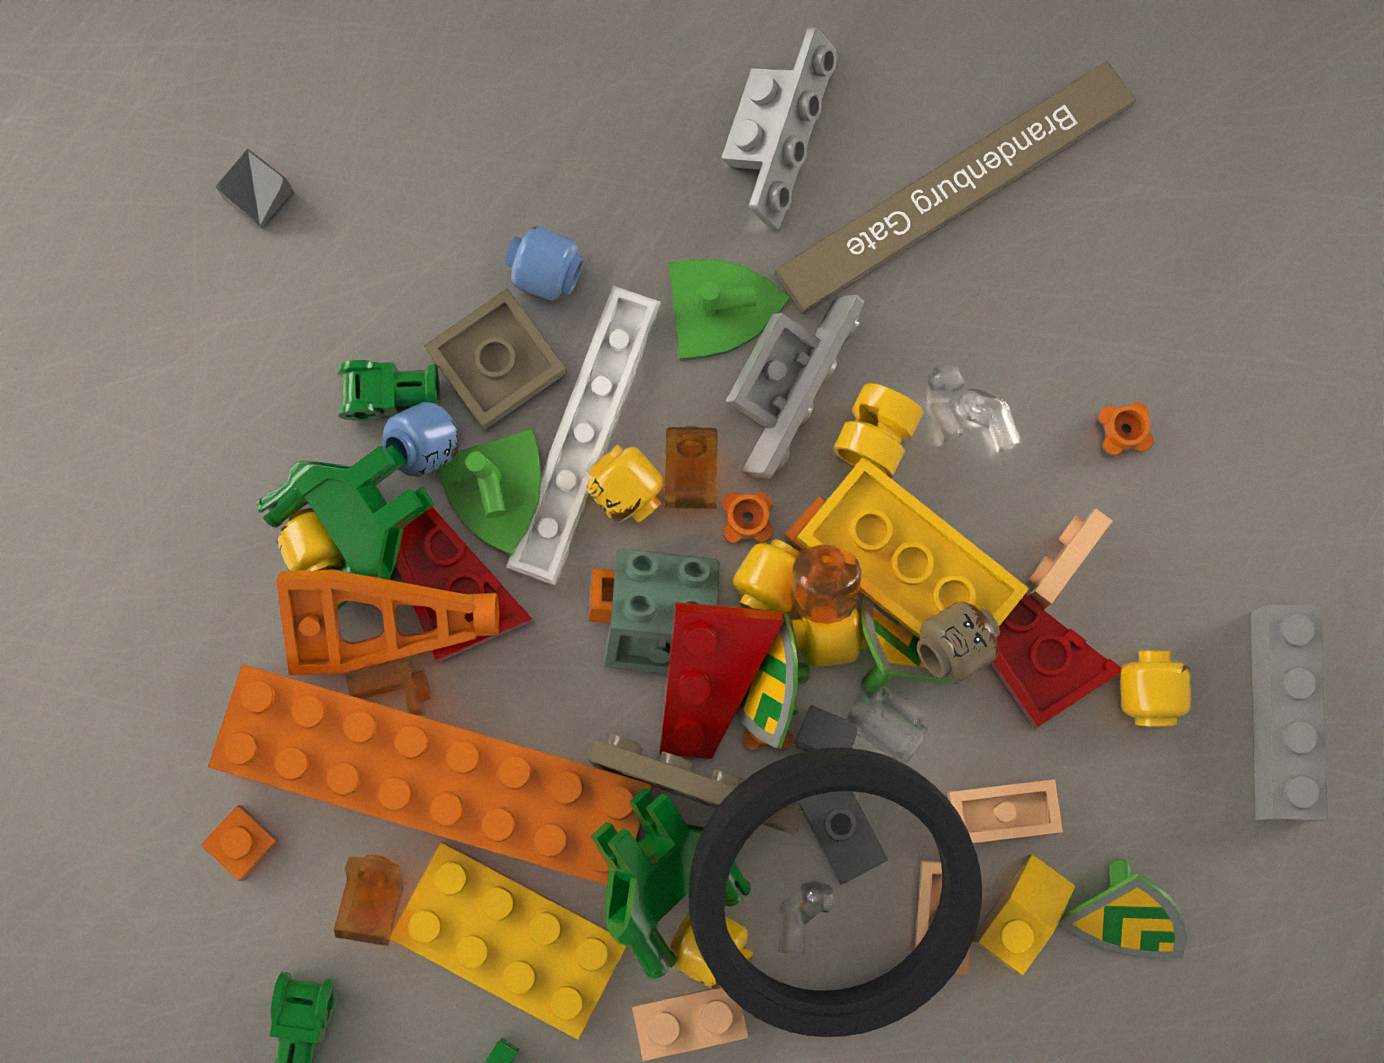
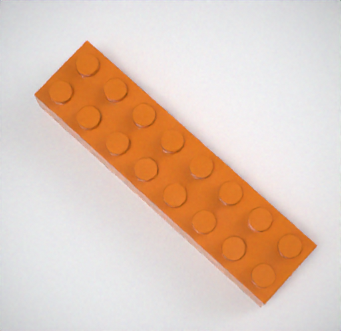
M244 664L241 665L208 767L606 886L609 867L593 842L591 835L604 823L608 822L613 824L618 833L622 829L629 830L635 840L638 841L642 824L629 801L643 788L653 790V785Z

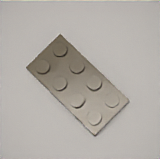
M613 734L610 735L608 743L596 739L589 757V761L594 767L652 784L655 788L716 809L744 781L742 778L718 770H713L711 779L691 772L693 762L666 752H662L659 761L641 755L643 750L641 744ZM794 803L776 812L762 824L793 835L798 832L805 811L793 807Z

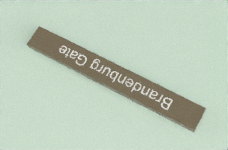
M1106 61L776 269L775 275L804 315L1133 106L1136 99L1109 62Z

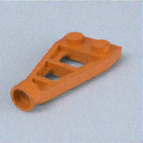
M338 570L281 571L276 580L289 676L343 674L476 639V636H493L499 633L497 593L462 594ZM344 601H354L377 607L383 613L384 631L374 638L358 642L345 640L341 636L338 605ZM400 605L430 607L436 612L437 627L428 632L402 634L398 628L396 608ZM473 613L474 620L467 622L465 614Z

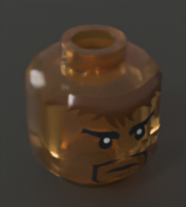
M817 545L802 551L793 563L790 598L794 609L802 617L816 623H835L849 617L858 605L862 574L858 560L849 551L835 545Z

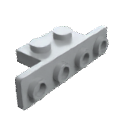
M817 27L807 28L793 70L751 68L721 158L732 168L760 170L749 203V209L769 228L779 229L781 227L785 212L791 205L794 184L800 166L803 165L806 159L807 145L814 123L821 113L822 99L829 77L833 74L836 67L837 49Z
M857 295L836 297L832 301L815 335L782 313L772 314L725 401L765 427L743 468V472L751 477L771 478L783 468L789 458V445L795 433L806 424L814 409L812 401L820 386L831 378L836 369L837 360L835 358L844 341L848 340L859 326V313L865 300Z

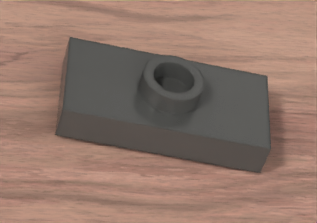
M852 791L822 793L797 801L801 810L805 811L804 816L840 885L888 861L881 844Z

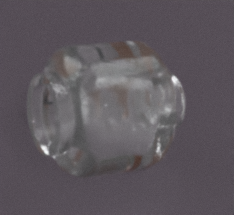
M886 686L877 689L871 697L862 692L845 718L857 725V736L853 746L858 749L880 753L898 761L900 759L904 763L911 759L928 731V727L922 724L924 720L922 709Z

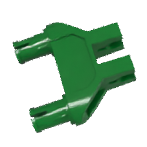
M391 445L387 449L384 446H379L352 466L318 461H297L291 466L287 481L265 497L256 501L259 513L267 509L270 511L262 518L273 528L279 527L302 507L310 504L345 558L346 566L339 571L390 580L395 568L404 527L435 504L424 487L418 488L415 491L407 489L389 503L386 502L376 485L407 463L396 445ZM344 601L338 605V610L349 601Z
M643 788L629 801L647 833L641 841L637 843L629 830L622 829L618 833L613 824L608 822L604 823L594 832L591 838L609 867L605 897L607 928L614 941L630 947L642 966L645 975L650 979H656L667 973L661 962L662 959L667 967L670 968L677 961L675 954L669 949L656 927L658 921L689 893L691 863L704 827L686 824L667 795L661 794L655 798L650 789ZM734 862L727 881L725 906H734L743 900L736 888H739L745 896L751 891L749 881L745 879L736 862Z

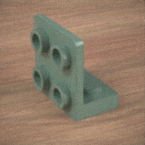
M625 548L618 549L615 562L611 622L604 667L667 674L675 602L718 606L719 561L702 557Z

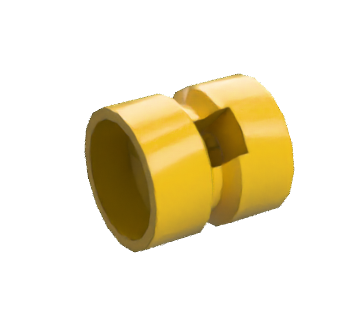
M866 383L851 411L856 418L855 421L845 422L832 450L838 457L854 467L862 457H865L883 473L892 478L905 452L901 441L911 440L924 411L913 400L893 389L879 384Z

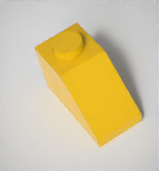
M1030 854L977 928L973 943L1011 972L1023 976L1054 933L1076 886L1036 856Z

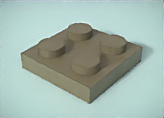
M508 288L424 345L427 353L484 431L567 374L564 364Z

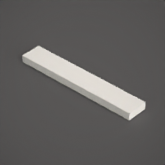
M614 285L612 286L541 473L542 481L537 509L527 533L512 555H510L506 566L508 571L556 587L590 497L587 491V484L591 476L587 470L607 452L661 308L660 301Z

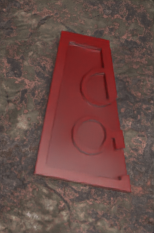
M433 506L404 527L396 566L403 583L462 594L497 593L498 635L476 636V639L431 650L438 663L534 622L530 615L470 550ZM413 606L423 631L434 630L437 627L436 612L430 607ZM473 613L465 614L467 622L474 620Z
M1025 593L999 626L1000 634L997 637L999 651L991 665L1035 729L1120 674L1122 668L1110 658L1106 659L1086 643L1087 640L1071 628L1068 629L1044 611L1042 605Z
M675 602L659 742L660 755L662 752H666L675 756L713 758L784 621L782 611Z

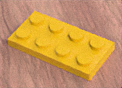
M865 457L861 458L796 539L850 584L858 577L857 559L862 571L860 588L858 590L919 639L920 628L927 619L950 605L962 601L976 606L979 610H987L995 618L998 626H1000L1029 590L1026 585Z
M440 842L389 937L391 940L579 1040L627 947L614 941L610 932L605 928L444 842Z

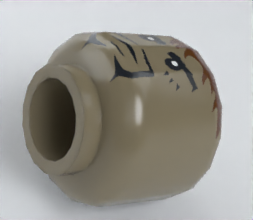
M964 601L954 603L923 623L920 628V640L917 643L918 655L923 665L933 676L937 678L944 677L953 682L963 681L991 664L997 657L999 651L997 637L1000 634L998 623L992 614L985 609L979 610L976 606Z

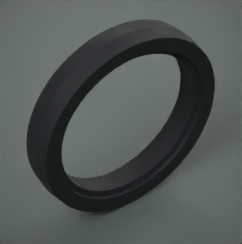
M822 748L790 755L767 765L740 783L717 807L704 827L696 845L689 876V912L693 934L699 951L717 983L733 1001L757 1019L773 1027L806 1036L844 1037L866 1033L899 1021L927 1003L945 986L964 960L973 942L982 907V878L977 853L966 825L948 798L929 780L904 763L880 753L854 748ZM852 791L868 793L888 799L904 807L914 814L933 835L941 860L942 890L935 917L928 931L916 948L901 963L878 978L864 984L838 990H809L793 987L767 976L744 957L727 930L724 911L725 892L729 874L738 853L762 823L779 810L794 802L829 792Z

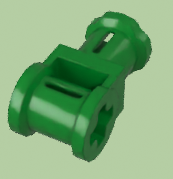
M369 360L345 361L337 365V375L343 377V405L338 407V417L341 419L352 421L376 420L384 416H394L400 413L399 407L415 406L422 402L435 403L440 406V380L436 364L428 365L426 370L398 371L393 362L379 363Z
M281 972L279 974L271 1002L272 1023L269 1037L278 1038L274 1063H312L315 1043L318 1044L325 1041L326 1030L332 1017L336 997L335 979L326 978L323 983L292 979L291 974L288 972ZM295 998L308 999L313 1002L300 1001Z

